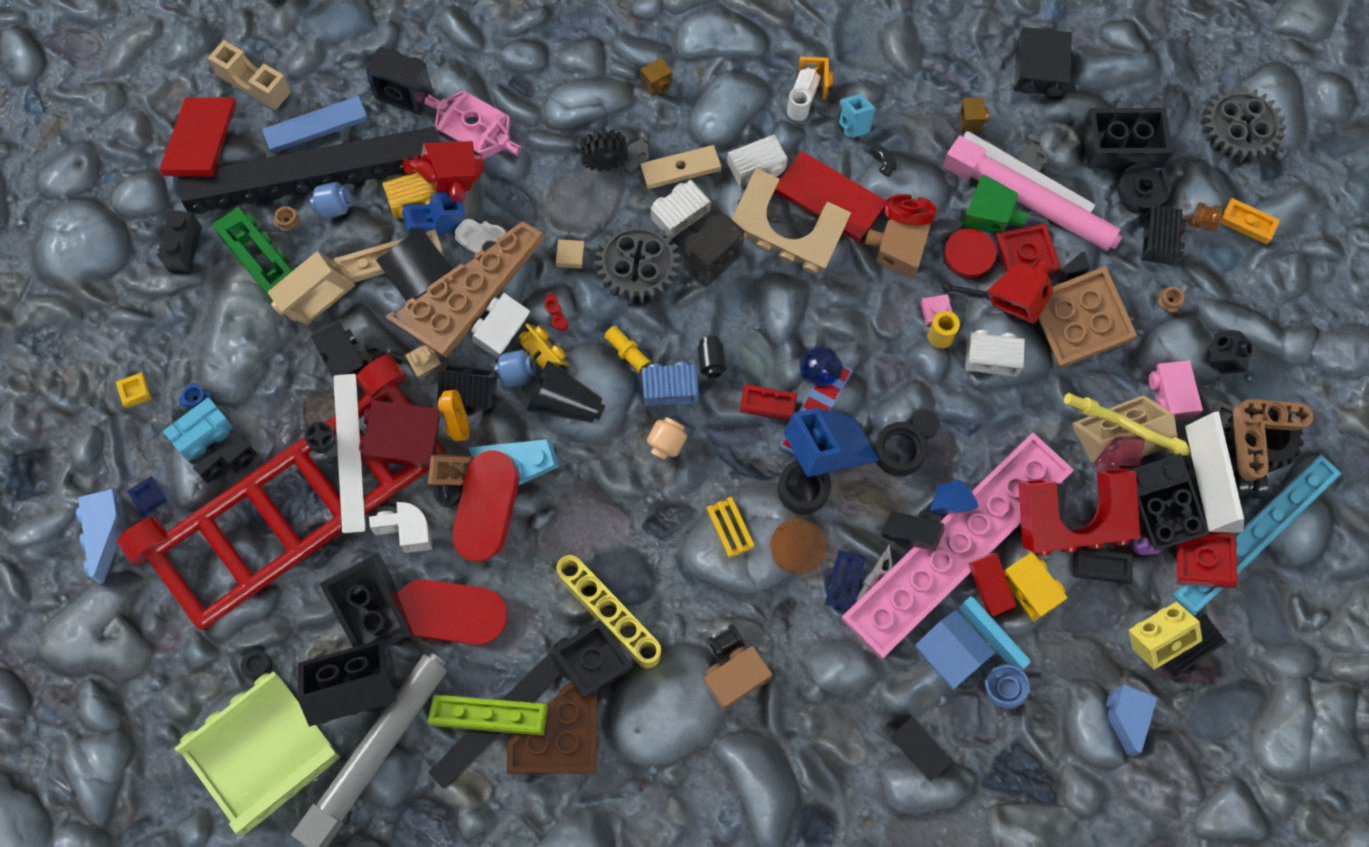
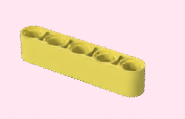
M573 555L562 557L557 564V573L561 583L597 621L601 620L611 636L641 667L647 669L655 667L661 658V647L658 641L579 558ZM568 566H574L578 569L577 573L573 576L564 575L563 570ZM587 586H594L597 592L595 595L587 597L582 594V590ZM606 606H612L617 610L612 617L603 616L601 611ZM624 627H633L636 630V634L631 638L623 637L620 632ZM645 647H652L656 654L651 659H645L640 655V651Z

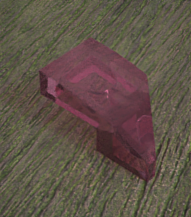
M1139 436L1115 437L1094 461L1093 468L1095 470H1119V466H1140L1145 440Z

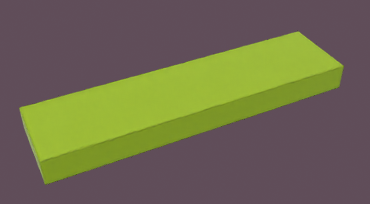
M433 694L428 724L438 727L544 736L548 706L542 703Z

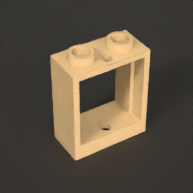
M316 251L269 290L268 294L273 300L271 303L272 307L280 315L285 314L294 322L299 321L308 325L351 290L355 284L340 264Z

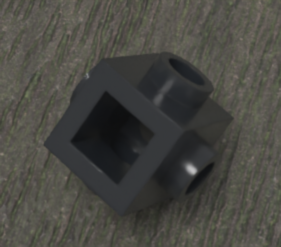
M1228 330L1223 333H1214L1213 344H1211L1209 350V362L1221 374L1247 372L1249 357L1253 353L1252 343L1241 331Z

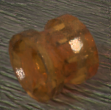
M1199 202L1193 215V228L1207 227L1209 231H1216L1221 220L1222 207L1218 205L1209 207L1205 203Z

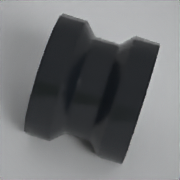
M314 422L305 431V440L313 452L319 454L329 452L336 443L334 432L327 423Z

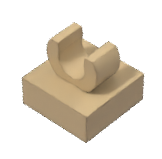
M425 345L405 355L418 380L438 371L442 367L435 352Z

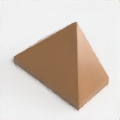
M446 453L431 455L428 484L464 485L467 469L475 457Z

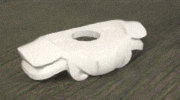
M466 219L456 228L455 240L476 254L482 250L485 243L493 242L496 244L497 239L504 235L506 230L498 225L489 224L486 221L479 224L472 219Z

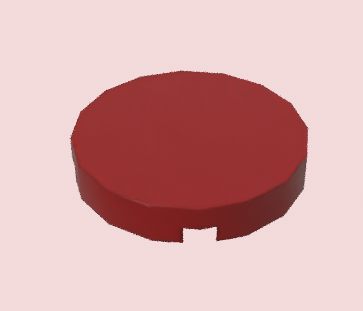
M897 194L890 196L885 203L884 213L896 222L908 225H926L935 220L936 206L926 198L918 197V200L911 199L912 195Z
M967 228L958 230L949 237L945 244L943 256L946 265L953 273L965 276L964 278L973 279L982 277L990 271L995 263L997 251L994 242L987 234L980 230Z

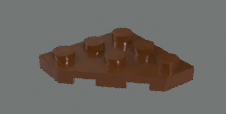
M567 683L559 691L560 693L547 704L548 713L544 736L516 734L508 742L507 774L597 773V693L583 701L572 683Z

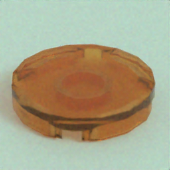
M801 518L789 519L780 524L773 533L770 543L771 556L777 566L788 573L796 575L806 574L816 569L824 559L827 547L825 536L820 528L814 523L812 524Z

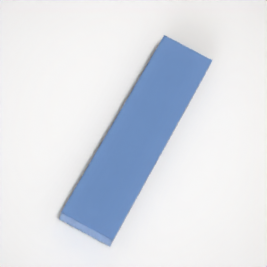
M359 96L263 128L262 131L269 150L273 154L366 122L368 118Z

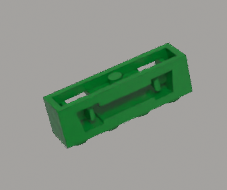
M239 207L213 223L212 226L223 243L272 300L268 291L296 268L292 267L290 269L286 264L288 259L279 248L274 250L271 247L273 242L264 230L259 232L255 228L258 224L248 212L244 215ZM246 234L250 236L255 247L274 268L267 273L272 282L271 285L263 269L244 248V246L250 243Z

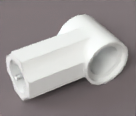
M807 67L804 70H800L795 86L789 94L787 114L793 120L801 121L809 115L810 106L821 76L814 69Z

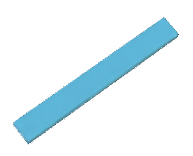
M1321 454L1244 526V532L1236 534L1237 574L1342 474ZM1182 585L1171 597L1191 615L1194 614L1195 616L1223 588Z

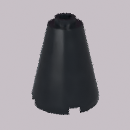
M547 360L526 410L532 413L593 423L594 419L600 420L606 405L601 404L602 397L555 363Z

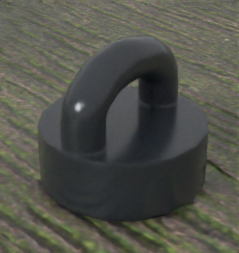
M460 485L434 486L433 495L439 505L453 507L460 501L462 493Z

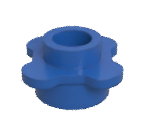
M192 383L183 390L178 401L182 407L187 406L192 410L209 397L211 400L212 394L208 390H202L197 383Z

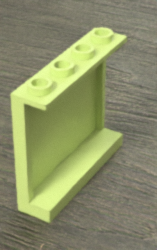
M274 671L271 674L266 673L254 682L255 686L246 693L241 692L233 697L227 708L222 712L217 711L211 714L205 720V725L197 731L193 730L180 739L181 743L174 748L176 752L184 756L231 821L229 825L233 831L241 836H245L342 758L317 725L308 726L298 699L282 678Z

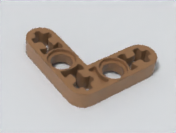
M1247 399L1234 407L1233 421L1237 467L1241 477L1247 481H1255L1264 477L1268 472L1265 428L1297 431L1311 425L1313 413L1306 404ZM1269 408L1277 412V422L1270 419L1268 415ZM1245 409H1246V411L1249 412V413H1256V412H1258V414H1256V415L1250 417V415H1249L1248 413H1245ZM1294 413H1296V415L1298 416L1288 418L1289 415H1292ZM1247 433L1254 436L1256 441L1254 447L1246 442L1245 437ZM1250 463L1252 466L1256 467V471L1253 468H1250Z

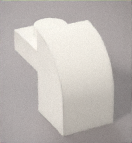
M397 502V513L382 511L377 513V516L369 517L370 529L374 535L399 532L400 547L404 553L433 550L430 526L423 513L416 506L405 502Z

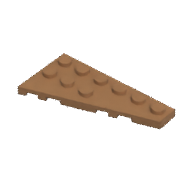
M522 221L499 237L495 245L485 252L480 250L474 255L475 258L464 266L460 264L428 286L427 292L417 299L412 297L405 302L406 306L395 314L392 311L385 318L388 322L446 359L486 311L494 297L501 293L545 239L543 233Z

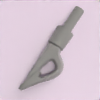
M889 544L871 573L862 583L864 587L855 599L856 602L878 582L880 577L886 575L893 568ZM888 560V570L884 571L882 570L883 562Z

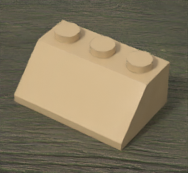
M1145 395L1109 408V410L1117 412L1154 432L1171 439L1177 438L1174 414ZM1089 416L1072 423L1073 429L1090 461L1102 470L1117 469L1121 465L1140 460L1146 455L1166 449L1097 416Z

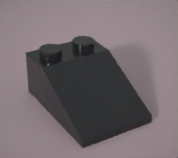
M378 552L326 578L319 584L353 647L384 639L386 645L389 646L412 634L392 577Z

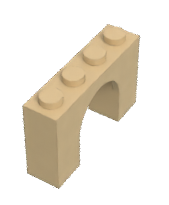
M756 168L727 230L731 231V235L743 241L748 239L754 242L755 246L760 250L766 252L771 250L778 253V257L786 262L793 263L795 261L803 265L802 268L809 273L817 274L818 272L822 274L851 212L827 201L810 234L800 239L784 238L771 228L767 220V206L780 179Z

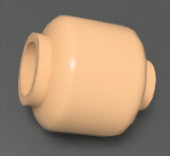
M667 417L665 420L656 421L647 438L648 445L653 447L651 453L664 460L667 455L670 457L678 456L687 439V434L683 431L685 427Z

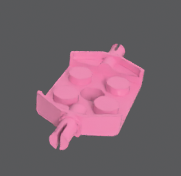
M460 91L441 101L431 95L425 98L424 104L435 109L437 112L435 126L438 135L442 132L456 141H473L474 151L482 154V159H486L502 151V149H506L515 154V156L521 153L522 146L510 140L511 121L510 116L466 91ZM469 117H477L479 119L474 124L465 122Z

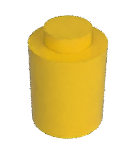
M950 311L937 313L927 334L929 342L937 348H947L950 346L960 327L959 318Z

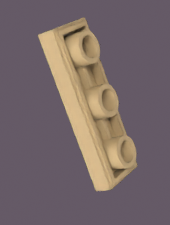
M714 145L640 163V168L648 190L721 171V164Z

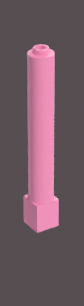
M960 135L948 151L943 164L945 169L967 181H970L971 178L979 181L982 174L1017 192V203L1105 251H1108L1110 247L1115 250L1123 237L1118 234L1121 230L1119 227L986 156V149Z

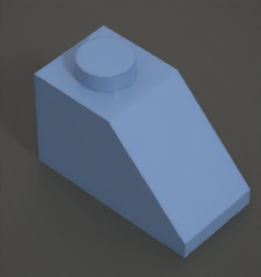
M1123 684L1115 689V691L1112 690L1108 696L1106 706L1110 709L1107 717L1126 754L1133 757L1142 752L1157 697Z

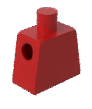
M1039 260L1033 268L1022 264H1015L987 290L993 307L1034 324L1053 292L1048 276L1051 266L1043 260Z

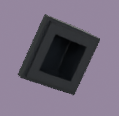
M1085 251L1081 252L1063 267L1057 279L1058 283H1064L1087 273L1090 266Z

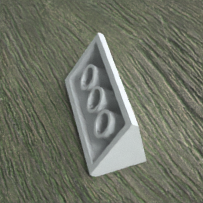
M1219 411L1213 412L1185 426L1209 532L1242 533L1244 532V517Z

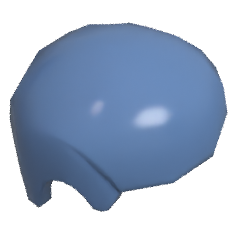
M1006 664L993 668L985 680V689L988 698L996 706L1004 709H1014L1026 701L1030 693V683L1027 675L1020 668Z

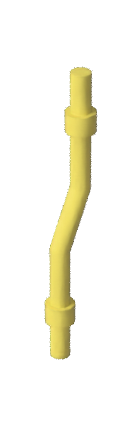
M1071 393L1066 394L1064 397L1065 404L1078 408L1082 414L1090 417L1097 416L1112 422L1149 442L1166 448L1171 454L1182 453V455L1192 459L1190 447L1181 439L1176 437L1171 439L1154 432L1117 412L1100 406L1097 401L1088 397L1083 399Z

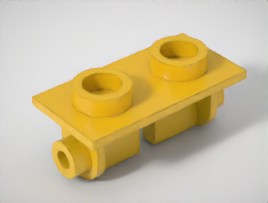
M528 323L525 325L530 331H524L519 335L520 344L533 357L539 351L542 353L535 360L542 369H544L547 360L555 363L557 366L561 364L570 366L565 359L566 353L558 345H552L548 340L550 335L540 325L536 327Z

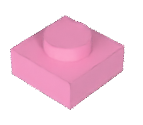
M948 294L922 298L921 300L926 327L931 326L937 313L941 311L952 312Z

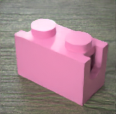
M1190 360L1158 364L1156 366L1157 371H1152L1149 375V385L1154 390L1156 396L1155 402L1173 413L1175 422L1194 420L1203 411Z

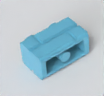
M208 397L163 430V433L189 462L192 459L201 458L207 452V448L214 442L225 440L233 427Z

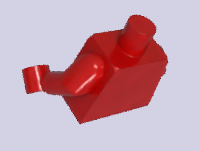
M473 141L424 143L420 159L418 156H414L412 160L403 158L405 173H418L427 183L432 185L435 192H449L450 199L454 202H460L466 198L465 191L472 189L473 182L479 180L485 167L482 154L474 155Z

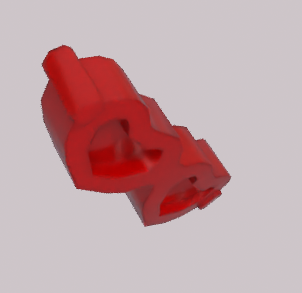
M548 293L545 298L544 308L549 314L553 315L551 325L555 330L565 332L569 325L565 315L561 313L562 308L559 305L557 296Z

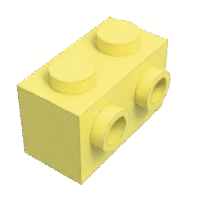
M1177 601L1128 630L1132 649L1154 670L1202 642L1200 622Z

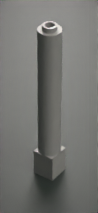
M433 653L429 657L426 655L422 656L397 691V702L387 705L317 805L313 804L291 836L307 847H327L344 824L341 822L447 673V670L444 668L445 661Z

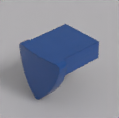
M954 480L952 483L937 486L930 511L937 515L964 513L977 509L979 505L968 486L961 480Z

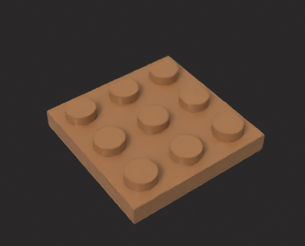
M1106 266L1052 287V295L1038 317L1060 369L1137 339L1135 329Z

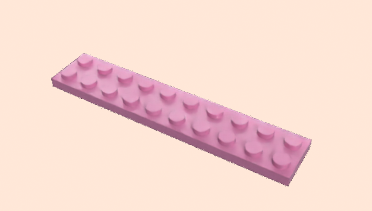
M1032 433L972 491L979 505L977 509L964 513H949L940 521L944 523L945 530L935 551L919 547L912 548L841 617V620L882 660L971 573L969 562L989 555L1021 524L1018 482L1045 478L1062 483L1074 469L1037 435Z

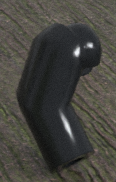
M874 143L869 154L883 163L879 168V172L886 177H890L893 171L897 169L895 157L890 151Z

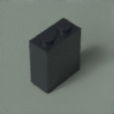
M1022 27L1017 40L1014 91L1025 94L1036 93L1051 97H1064L1070 84L1072 32Z

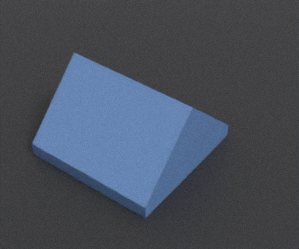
M957 610L942 619L914 645L917 651L952 690L995 654L994 650Z

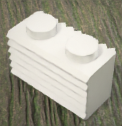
M773 134L728 152L727 164L740 188L748 185L756 168L775 177L782 174L786 169L787 155H785L778 139Z
M689 180L685 184H678L671 194L665 198H658L652 204L651 219L659 229L665 230V236H672L674 238L710 212L711 201L692 180Z
M986 330L971 332L966 344L965 370L1004 376H1019L1024 366L1025 339L1017 338V335L1012 333H1004L998 336L990 335V332Z

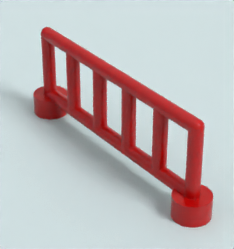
M391 354L381 356L372 361L356 376V382L365 393L364 396L357 400L359 419L364 416L366 408H371L372 400L383 402L388 400L390 403L411 405L399 389V386L406 380L407 375ZM335 415L324 423H327L332 428L334 435H337ZM359 428V435H360V438H361V435H365V434H364V433L362 432V430ZM304 436L167 531L159 519L153 516L130 527L118 538L116 543L133 566L148 561L194 626L199 630H205L341 534L340 495L309 455L312 450L309 448ZM437 439L435 453H446L445 448ZM361 452L362 460L380 483L378 487L363 497L364 516L425 474L429 469L406 466L394 474L386 463L367 461L364 459L363 452ZM293 464L298 467L334 516L333 519L302 541L262 488L263 485ZM246 497L250 499L287 550L255 574L251 572L214 521V519ZM198 530H200L239 584L206 609L165 554Z

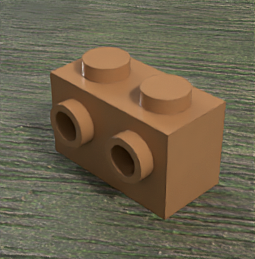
M753 646L748 649L744 647L737 649L729 656L731 658L730 661L724 665L717 663L705 672L707 676L704 677L703 684L722 712L771 680L772 673Z

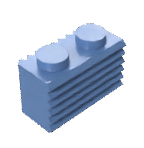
M678 362L674 366L663 367L662 364L655 363L648 365L647 368H642L644 407L698 403L699 392L695 364L690 365L689 362Z

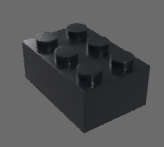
M1090 108L1082 123L1087 169L1128 168L1137 163H1148L1153 165L1152 168H1163L1173 153L1166 108Z
M384 639L298 663V702L309 727L397 702L394 664Z

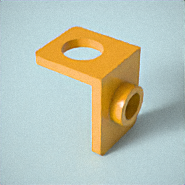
M800 57L798 74L800 70L806 69V64L814 63L818 65V67L813 69L819 75H822V100H826L828 87H832L833 71H829V58Z

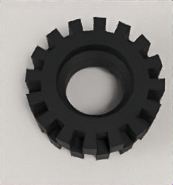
M602 130V133H598V131H594L593 135L587 134L586 138L581 139L582 163L586 168L590 167V170L594 171L597 168L598 171L603 169L610 171L612 167L617 169L619 165L623 166L628 160L626 139L621 132L615 133V130H610L609 132Z

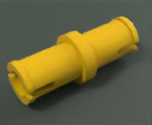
M618 326L611 327L605 333L604 338L619 351L618 355L621 359H626L639 374H642V368H647L652 363L637 348L638 344L634 340H629Z

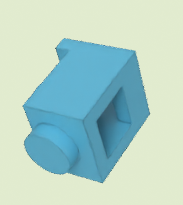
M862 94L841 99L840 105L843 108L839 124L844 128V134L854 138L870 133L876 108Z

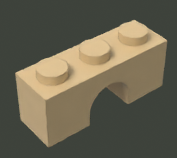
M225 40L208 57L218 77L274 110L291 93L283 74L266 64H263L259 69L256 68L246 58L244 51Z

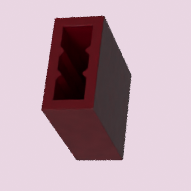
M372 400L371 408L365 409L364 424L368 426L366 435H361L359 451L363 452L364 459L367 461L430 469L431 455L435 454L441 416L440 410Z

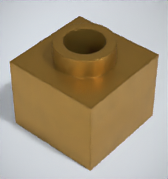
M662 57L640 69L641 84L651 97L658 93L666 92L672 86V70Z
M984 97L963 98L959 109L961 133H966L967 131L970 133H981L984 123H987L989 120V109L984 105Z

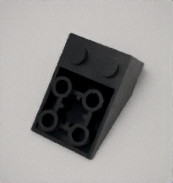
M1182 453L1128 469L1136 471L1139 520L1154 551L1209 534Z

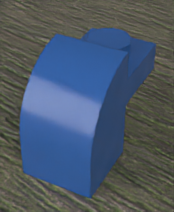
M437 192L433 194L429 204L404 205L402 215L407 233H413L422 227L425 232L436 229L437 236H442L458 227L465 216V210L462 201L454 202L450 199L449 192Z

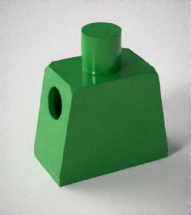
M982 174L961 226L996 234L1003 232L1008 222L1023 227L1028 212L1014 208L1018 198L1017 192Z

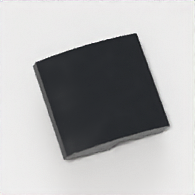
M422 227L376 259L406 302L412 297L415 299L428 289V286L453 270Z

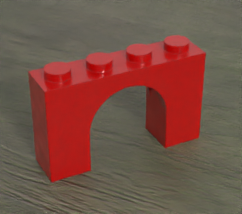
M1124 468L1097 471L1098 508L1096 514L1087 525L1076 530L1067 529L1060 519L1057 482L1045 478L1018 482L1023 548L1033 552L1035 556H1047L1053 550L1075 552L1077 547L1081 546L1096 549L1102 548L1103 543L1112 542L1114 545L1129 544L1131 539L1140 538L1136 471Z

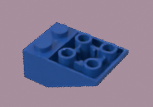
M819 408L795 412L784 431V435L807 477L874 463L879 460L854 416Z

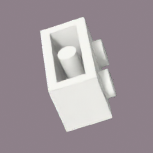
M505 293L502 294L500 299L494 297L486 309L490 313L485 320L479 318L471 330L474 333L472 342L496 359H499L530 314V310Z

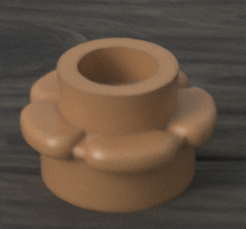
M281 207L275 212L274 224L281 231H291L300 223L299 214L291 207Z
M1169 287L1159 293L1158 303L1161 308L1166 309L1168 312H1177L1179 308L1183 307L1184 294L1179 288Z

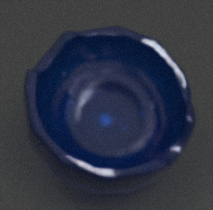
M814 347L803 355L799 363V372L807 383H813L818 388H824L833 384L840 378L843 371L842 361L828 347Z

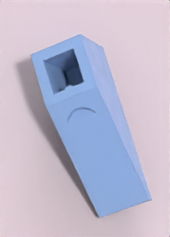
M113 489L78 497L79 508L76 509L77 519L82 524L83 534H80V543L82 548L86 550L87 560L84 561V570L86 575L98 584H102L105 581L118 546L116 542L122 535L126 524L122 497Z

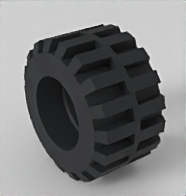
M1269 408L1268 415L1270 419L1277 422V412ZM1245 409V413H1248V414L1250 415V417H1252V416L1258 414V412H1256V413H1249V412H1247L1246 409ZM1232 415L1228 418L1227 421L1229 423L1225 424L1223 430L1226 432L1224 436L1228 452L1231 454L1230 460L1237 462ZM1265 428L1268 443L1269 467L1267 473H1270L1293 463L1296 460L1295 457L1301 453L1299 447L1303 446L1304 440L1300 438V435L1303 434L1302 429L1291 431ZM1247 433L1245 437L1246 442L1254 447L1256 443L1255 438L1250 433ZM1251 463L1249 464L1250 468H1253L1255 471L1257 470Z

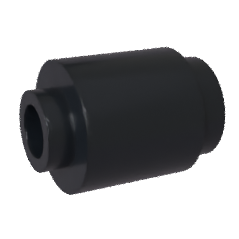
M715 336L702 338L697 347L700 373L706 375L707 378H718L727 370L724 345L720 342V338Z

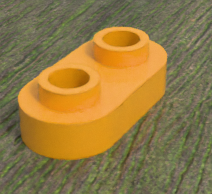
M457 390L444 391L438 400V407L440 412L444 414L447 434L455 442L467 441L470 435V426L460 394Z

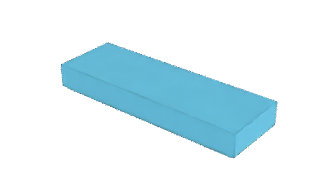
M969 597L958 610L1008 665L1016 666L1023 670L1031 663V660L973 597Z

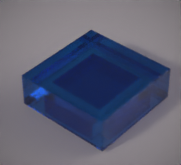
M152 476L127 491L138 511L143 516L168 501Z

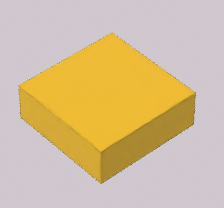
M143 373L116 381L121 402L125 408L152 399L146 377Z

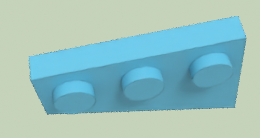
M547 439L469 447L472 457H476L488 450H497L508 454L514 460L515 466L518 467L520 473L519 485L559 467L553 444Z

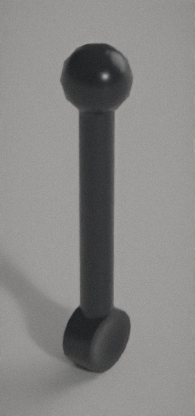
M949 282L942 284L944 292L957 291L981 295L991 300L987 291L953 286Z

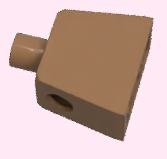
M888 220L885 233L869 229L865 244L880 248L876 259L878 264L911 279H915L931 225H908Z

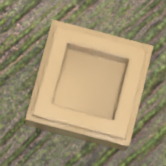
M558 239L556 267L582 269L584 241Z

